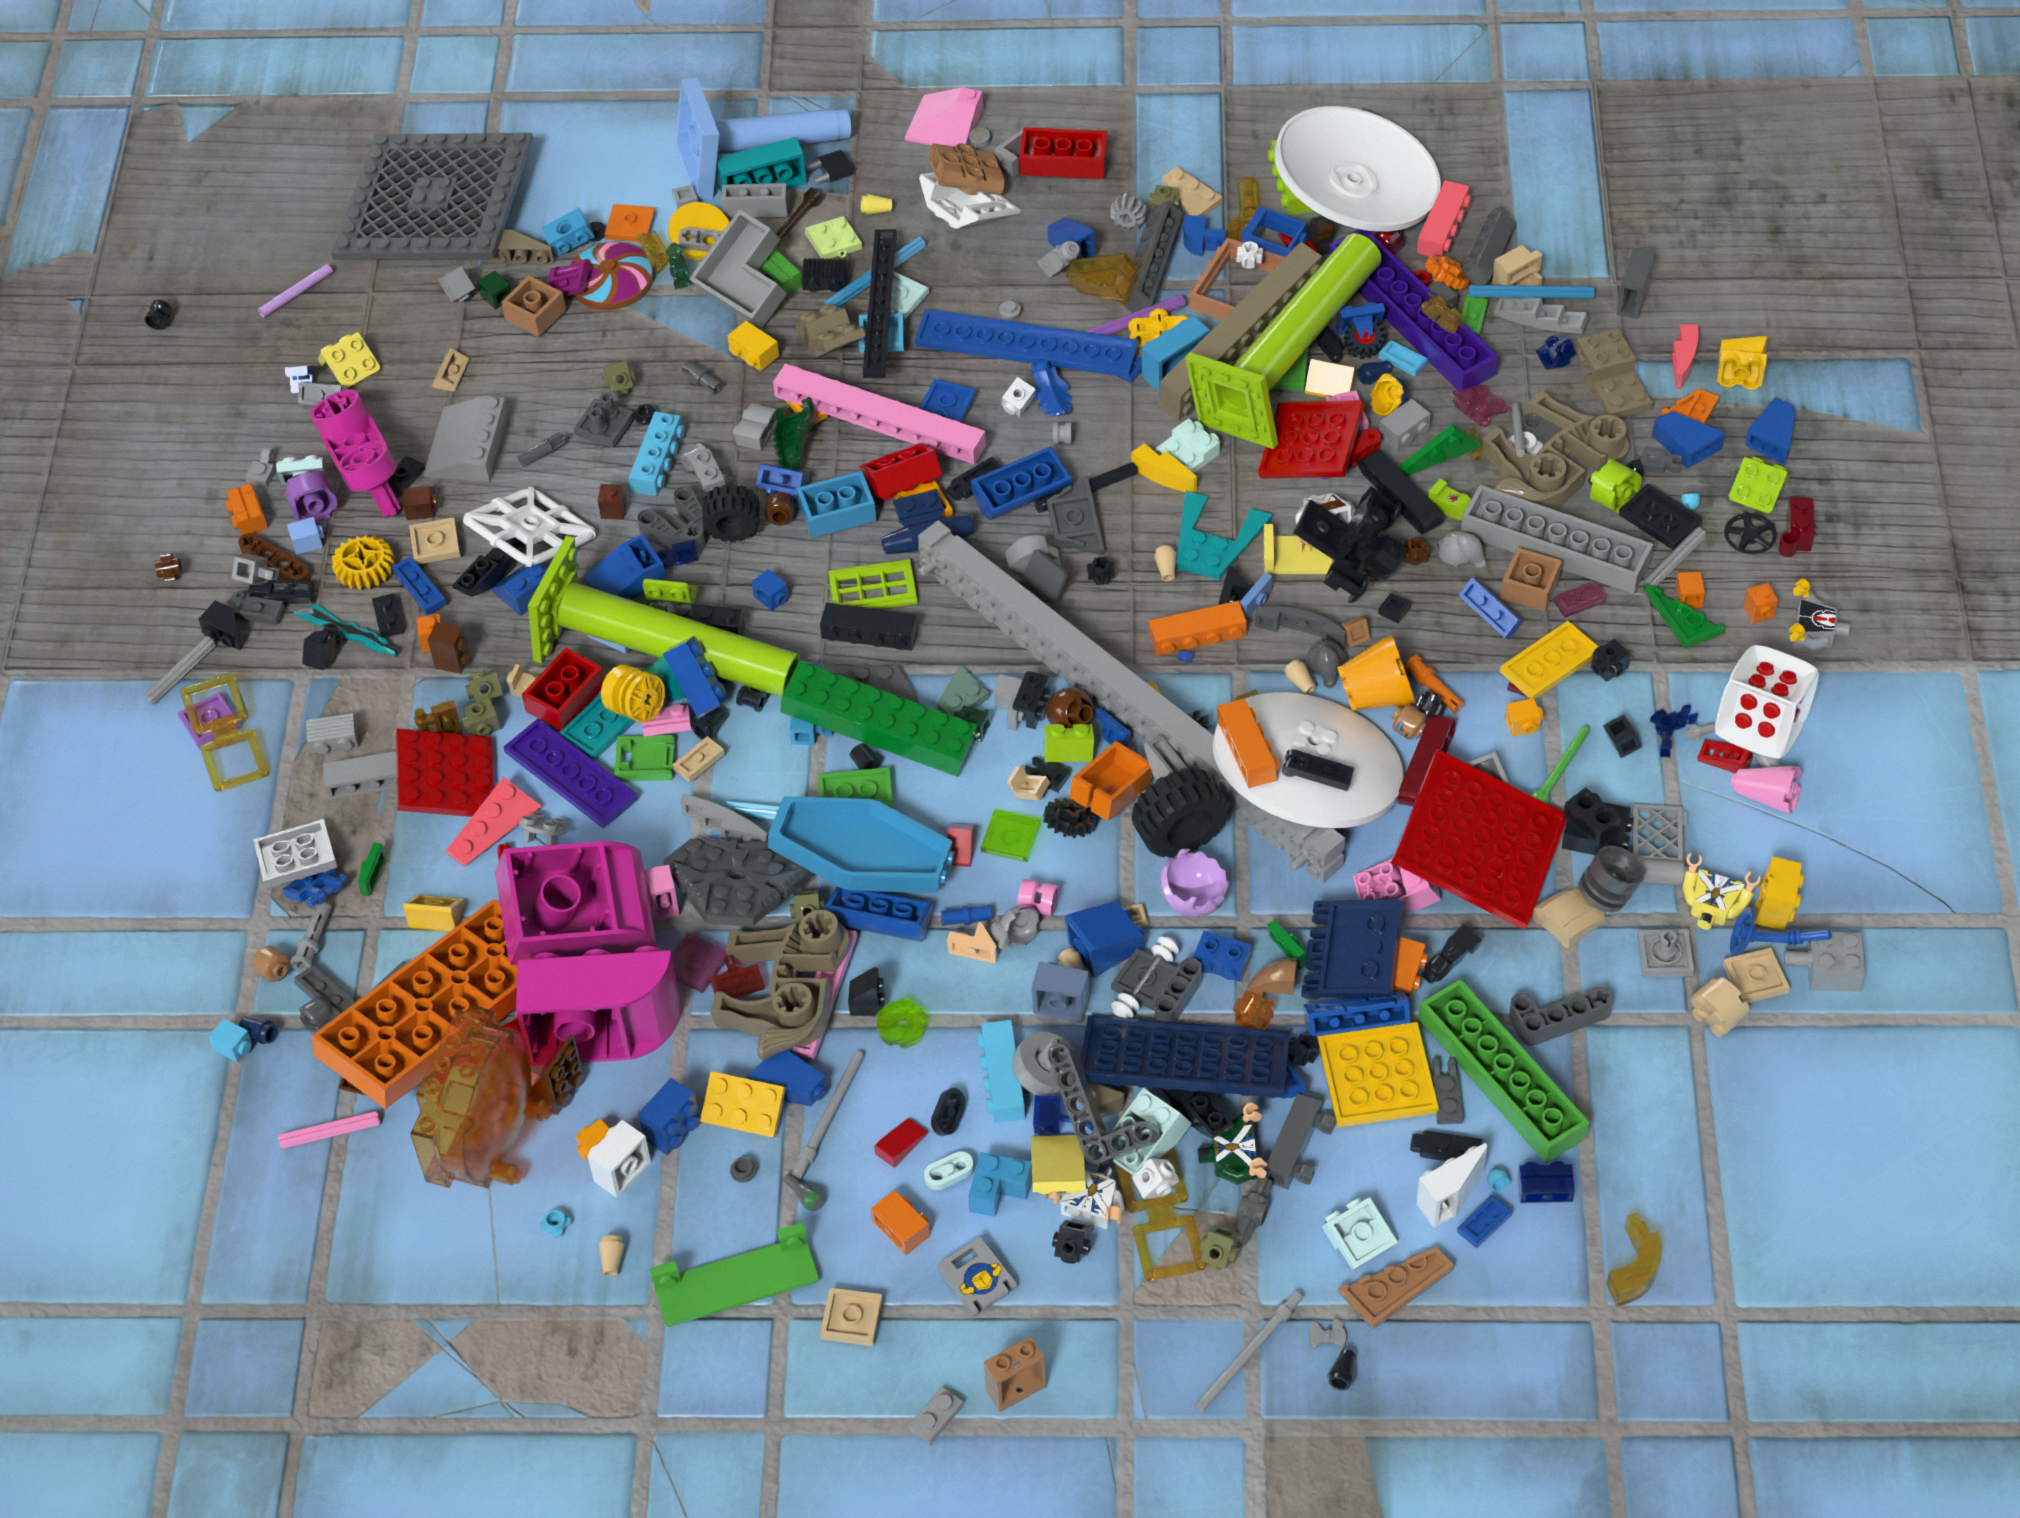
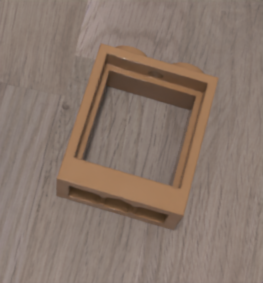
M1031 1336L984 1361L986 1392L999 1412L1046 1387L1045 1357ZM1019 1388L1022 1389L1020 1393L1016 1391Z

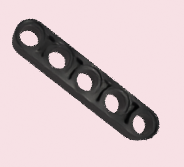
M1376 450L1358 460V467L1361 473L1379 492L1384 494V497L1394 504L1397 502L1401 503L1400 514L1420 534L1423 535L1443 524V517L1438 508L1381 450Z

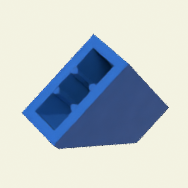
M1066 217L1048 226V242L1054 248L1066 241L1078 244L1079 255L1070 263L1077 271L1095 262V231Z
M1775 397L1748 429L1745 445L1785 465L1790 449L1795 406Z
M1671 411L1659 416L1654 421L1652 436L1672 455H1682L1681 463L1688 469L1721 450L1725 433Z
M789 1050L780 1052L765 1061L763 1060L746 1077V1079L784 1086L786 1091L783 1101L810 1107L816 1100H821L827 1091L825 1075Z

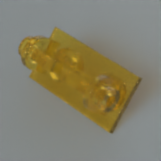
M655 230L650 235L641 232L637 236V242L647 254L649 263L653 265L655 271L659 274L671 257Z
M1430 292L1428 293L1430 300L1423 302L1421 305L1422 312L1433 321L1441 316L1436 323L1447 333H1454L1458 328V324L1462 328L1465 327L1461 320L1462 315L1455 308L1449 309L1443 298L1439 295L1435 297Z

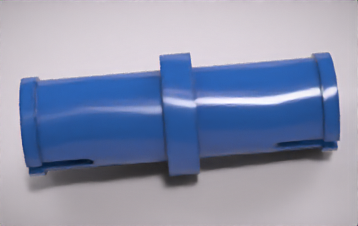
M990 905L972 908L962 906V909L941 910L942 926L962 923L966 926L970 925L971 922L992 920Z

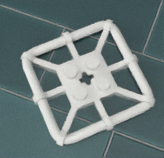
M534 487L519 490L503 498L497 497L491 503L472 510L463 517L466 526H469L472 530L490 541V545L494 548H500L518 562L525 564V567L540 564L556 555L563 540L555 536L558 533L577 535L575 537V547L593 540L596 536V531L593 527L569 512L566 506L559 505L540 491L535 490ZM523 498H527V505L518 509L510 505ZM534 499L550 510L544 512L534 505ZM493 511H496V512L502 511V512L505 513V514L502 515V516H500V515H491V514H489V513H491V512H493ZM555 519H565L571 524L560 523ZM481 524L500 526L504 530L494 534ZM514 537L526 544V555L506 541ZM544 540L553 546V548L533 556L534 544Z

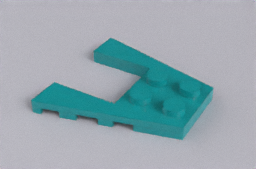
M1186 491L1176 568L1220 580L1227 573L1228 566H1233L1236 558L1241 553H1244L1249 548L1251 541L1254 538L1257 539L1262 533L1264 524L1271 523L1272 514L1251 508L1236 541L1195 530L1208 503V496Z

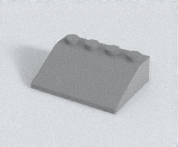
M482 396L444 407L424 470V477L490 482L509 416L505 398Z

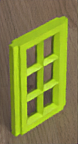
M910 559L828 571L834 604L878 610L918 604ZM904 572L905 580L886 582L885 575ZM881 576L882 583L864 586L862 584V578ZM857 579V587L839 589V581ZM906 586L907 593L889 595L888 588ZM883 589L884 596L865 599L864 591ZM859 592L860 600L841 602L840 595Z

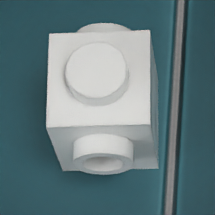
M1017 377L1002 397L1001 405L1003 409L1011 415L1015 414L1020 417L1034 399L1036 389Z

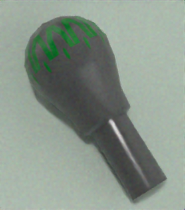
M787 1174L784 1177L783 1182L795 1191L804 1208L809 1211L820 1209L824 1202V1196L819 1189L799 1182L791 1174Z

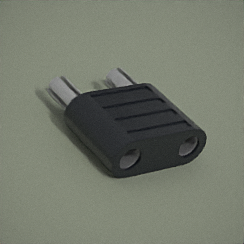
M841 149L819 156L816 161L805 164L807 171L819 167L822 170L823 175L813 178L815 184L825 181L833 182L853 175V168Z

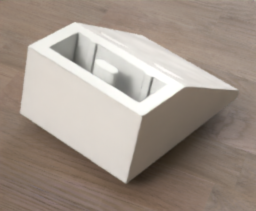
M1486 1143L1478 1147L1473 1146L1469 1148L1462 1156L1456 1159H1448L1441 1167L1435 1170H1428L1419 1178L1416 1205L1433 1228L1454 1218L1458 1214L1483 1175L1488 1147Z

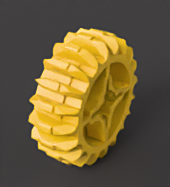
M367 534L360 538L357 535L356 539L348 538V543H341L340 548L335 549V555L332 556L333 571L338 581H341L344 586L348 585L351 590L355 587L360 591L363 587H367L370 590L372 585L379 587L380 581L386 582V576H391V567L395 565L394 554L389 544L385 543L383 538L378 539L376 535L369 538Z

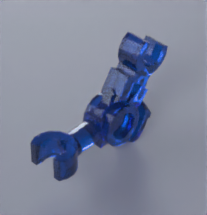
M1690 704L1684 705L1678 713L1674 711L1667 715L1664 709H1660L1650 717V722L1655 724L1656 732L1661 736L1660 757L1670 758V750L1672 749L1671 737L1675 730L1686 727V724L1697 722L1698 713L1688 714L1691 711Z

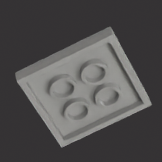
M324 819L253 839L266 889L337 868Z

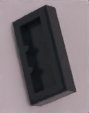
M408 456L401 460L394 474L387 479L396 498H400L403 494V489L409 488L425 470L424 463Z

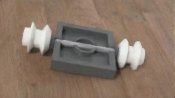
M1159 937L1157 939L1158 945H1153L1151 948L1154 956L1138 948L1133 952L1111 983V990L1119 993L1117 996L1118 1001H1114L1111 1005L1113 1013L1117 1017L1133 1018L1134 1014L1132 1011H1138L1140 1008L1139 1004L1154 1011L1156 998L1177 969L1168 964L1173 961L1172 955L1179 953V948L1174 939Z

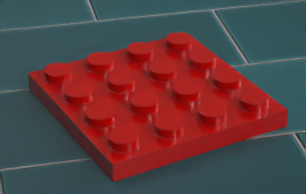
M1363 401L1279 402L1274 416L1278 445L1274 449L1265 447L1258 470L1260 479L1345 477L1365 407Z
M397 728L395 734L397 811L472 817L494 789L492 737Z

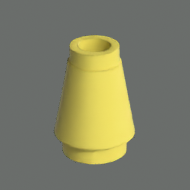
M871 194L861 196V213L871 215L892 211V199Z

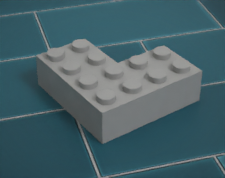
M739 209L689 280L699 290L762 329L787 295L776 282L758 272L780 241V238L771 228Z

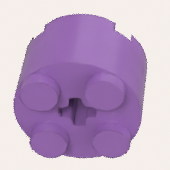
M320 471L306 472L287 481L286 498L297 520L300 521L314 517L315 523L318 524L327 520L332 510L336 509V496L328 479Z

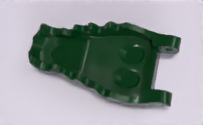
M810 397L802 400L803 410L790 415L788 407L784 406L778 409L779 420L773 432L775 436L773 440L776 444L773 446L776 449L775 454L779 457V464L782 467L797 470L801 467L803 448L815 420V408Z

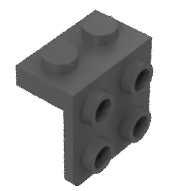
M1038 549L1033 551L1023 578L1015 581L1054 610L1067 580L1068 573Z

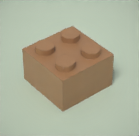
M529 275L501 302L506 321L538 337L566 311L563 292Z
M1517 547L1502 581L1501 599L1545 612L1560 578L1562 560Z

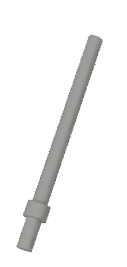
M855 1051L807 1146L802 1148L798 1156L799 1161L792 1173V1176L796 1179H801L808 1164H812L816 1156L815 1151L864 1057L863 1053Z
M1295 1291L1284 1304H1280L1274 1310V1316L1195 1404L1197 1410L1204 1412L1281 1323H1286L1292 1316V1310L1303 1299L1299 1292Z

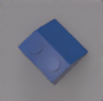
M541 563L531 567H525L524 564L493 586L491 590L521 616L528 611V604L547 568Z

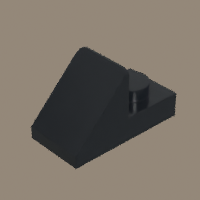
M1228 566L1219 605L1235 602L1236 600L1241 601L1251 589L1250 585L1233 566Z

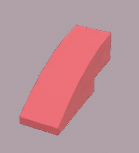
M1698 324L1680 325L1678 341L1673 342L1671 359L1676 389L1682 388L1692 371L1698 344Z

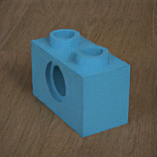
M580 207L542 227L548 245L551 246L557 257L595 237L589 220Z

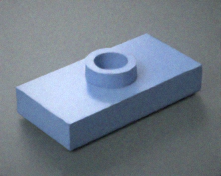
M1268 573L1263 574L1240 601L1246 621L1258 606H1263L1267 596L1272 591V575Z

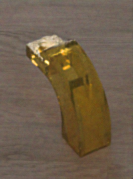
M1637 1212L1627 1215L1625 1231L1635 1249L1637 1258L1630 1265L1608 1273L1606 1285L1616 1307L1631 1303L1649 1291L1656 1280L1661 1261L1662 1246L1658 1232L1649 1234L1645 1221L1640 1220Z

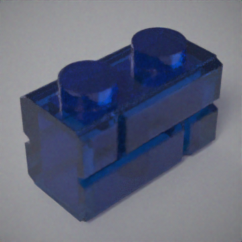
M1555 1161L1550 1163V1165H1539L1536 1162H1527L1524 1165H1519L1518 1189L1520 1203L1573 1202L1575 1186L1572 1164Z

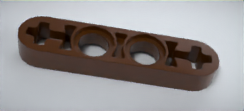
M247 533L239 538L238 543L243 554L249 553L260 556L264 552H271L272 554L266 557L268 558L267 567L280 569L279 577L284 580H310L309 570L305 564L256 534ZM280 562H288V565L285 567H277Z

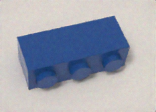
M694 636L670 647L663 653L665 660L697 716L721 705L727 699L725 687L722 683L718 682L712 664L707 662L703 654V648L695 640Z

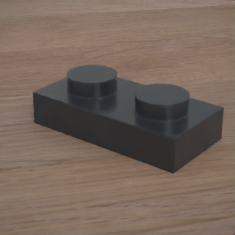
M395 593L372 598L381 637L386 638L403 634L404 631Z

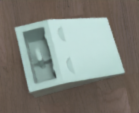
M1142 1088L1110 1132L1112 1133L1141 1121L1153 1122L1158 1126L1160 1136L1156 1143L1113 1160L1114 1163L1133 1176L1143 1167L1142 1165L1145 1161L1151 1158L1159 1159L1172 1149L1192 1124L1180 1112L1145 1088ZM1146 1126L1142 1128L1140 1133L1143 1140H1147L1150 1134ZM1123 1136L1119 1137L1117 1145L1121 1150L1126 1146V1140ZM1099 1147L1098 1151L1103 1154L1102 1148Z

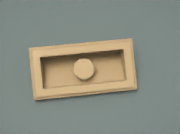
M450 348L441 363L431 387L455 392L470 358Z

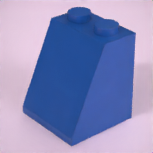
M1117 901L1064 916L1068 943L1072 948L1080 952L1084 965L1094 978L1130 958L1136 948L1140 950L1145 949L1144 938L1146 936L1140 925H1135L1132 922L1130 912L1126 907L1122 908Z

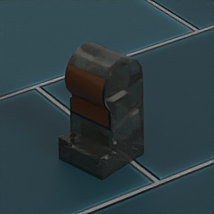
M1324 216L1311 218L1309 225V240L1321 256L1329 253V244L1334 242L1333 231L1335 229L1333 220Z

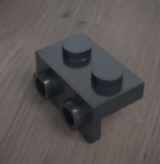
M1026 671L1012 708L1013 710L1026 713V727L1036 729L1038 721H1042L1044 718V706L1051 698L1053 690L1049 687V676L1031 671Z

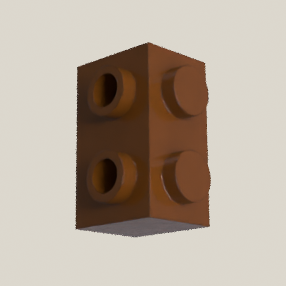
M436 622L428 638L435 669L461 674L464 667L468 666L471 658L463 628L454 624L449 625Z

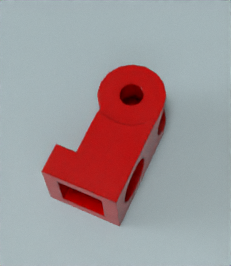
M1367 429L1362 432L1361 436L1355 439L1348 464L1351 469L1358 466L1359 459L1376 450H1380L1381 434L1379 431Z

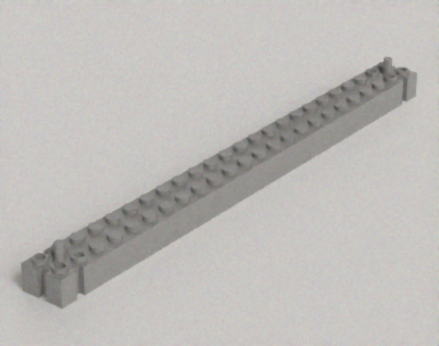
M939 520L918 535L921 565L919 572L922 576H926L928 573L935 574L941 584L947 585L957 597H962L967 601L972 609H977L989 622L995 623L1005 635H1010L1020 647L1029 650L1038 661H1043L1053 673L1063 677L1071 687L1084 691L1099 708H1102L1130 730L1135 738L1146 743L1162 735L1188 769L1198 768L1209 772L1228 800L1229 810L1240 821L1250 825L1259 836H1264L1269 840L1275 849L1281 850L1288 855L1291 860L1289 863L1291 869L1297 870L1300 866L1305 865L1307 873L1312 878H1317L1320 882L1324 883L1343 867L1344 855L1341 852L1345 847V838L1333 828L1307 826L1282 819L1244 798L1229 784L1217 766L1213 754V734L958 535L953 536L951 530Z

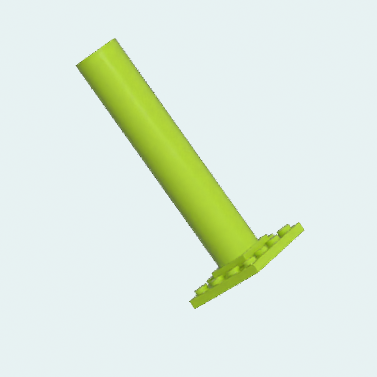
M1355 233L1347 235L1233 366L1191 352L1185 357L1198 421L1203 426L1271 449L1278 445L1269 391L1381 263L1380 251L1369 238Z
M567 535L528 604L533 661L541 664L545 657L551 654L555 638L558 639L560 637L563 627L658 658L664 657L663 653L670 647L694 636L695 640L701 644L707 662L712 664L715 676L782 697L800 661V655L579 584L580 577L577 575L579 563L576 561L578 549L575 547V538Z

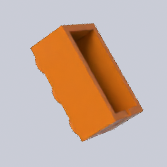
M1115 741L1073 776L1069 798L1085 806V808L1090 806L1093 813L1109 821L1151 784L1153 773L1147 759Z

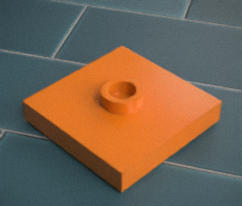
M613 204L605 231V239L647 243L655 216V207Z

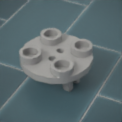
M531 812L530 816H522L519 820V826L525 829L524 842L527 843L533 841L535 833L547 837L546 845H556L558 836L567 833V820L562 818H545V814L540 812Z

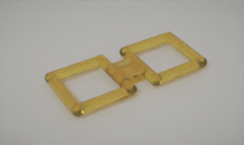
M228 673L181 688L180 695L193 732L195 734H202L211 731L214 741L200 746V751L214 790L220 792L267 777L269 769L255 731L250 729L238 733L234 724L246 720L249 716L235 675ZM228 684L237 713L201 724L191 695ZM248 740L258 770L221 781L211 752Z
M1170 1149L1159 1158L1169 1160L1180 1180L1174 1185L1176 1194L1136 1202L1128 1172L1115 1163L1127 1211L1129 1213L1146 1211L1149 1223L1136 1225L1132 1229L1144 1278L1147 1281L1203 1271L1206 1268V1262L1200 1260L1202 1251H1199L1200 1240L1193 1216L1175 1217L1173 1205L1187 1202L1188 1195L1174 1149ZM1185 1226L1194 1261L1153 1269L1144 1234Z

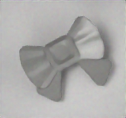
M1335 1318L1331 1331H1323L1317 1322H1313L1309 1328L1310 1346L1316 1348L1322 1343H1335L1340 1347H1345L1346 1332L1343 1328L1344 1323Z

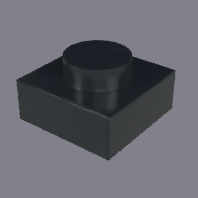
M1390 593L1379 607L1378 614L1399 624L1409 611L1411 603Z

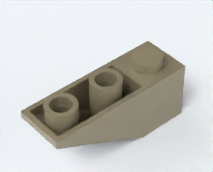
M504 230L495 258L490 259V263L554 264L551 246L514 230Z

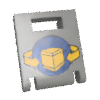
M980 1236L937 1264V1271L972 1316L979 1313L974 1305L976 1301L977 1305L984 1311L1008 1295L1009 1291L1004 1283L1012 1291L1017 1288L1014 1279ZM972 1253L974 1259L956 1269L954 1264Z

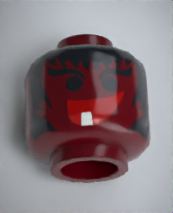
M1400 230L1378 231L1373 235L1393 255L1403 247V234Z

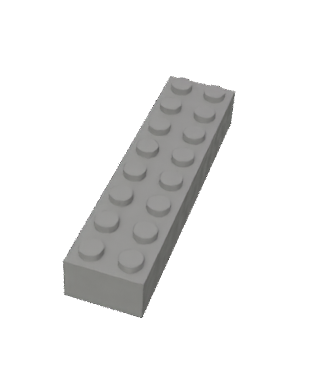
M1479 485L1462 516L1461 531L1473 534L1484 543L1515 553L1518 547L1562 560L1561 569L1632 594L1635 593L1651 562L1653 543L1483 485Z

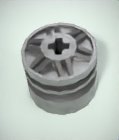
M1614 845L1605 846L1599 850L1591 865L1587 867L1578 882L1579 890L1583 897L1594 907L1606 912H1618L1624 908L1632 893L1636 891L1645 876L1644 867L1631 852Z

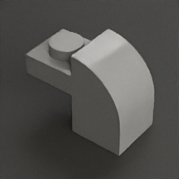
M1030 535L1014 542L1005 551L1008 568L1024 575L1033 551L1038 549L1061 566L1058 549L1047 545L1045 536Z
M999 675L994 691L995 707L1008 710L1007 729L1017 731L1019 721H1024L1025 713L1013 710L1012 705L1022 680L1016 677Z

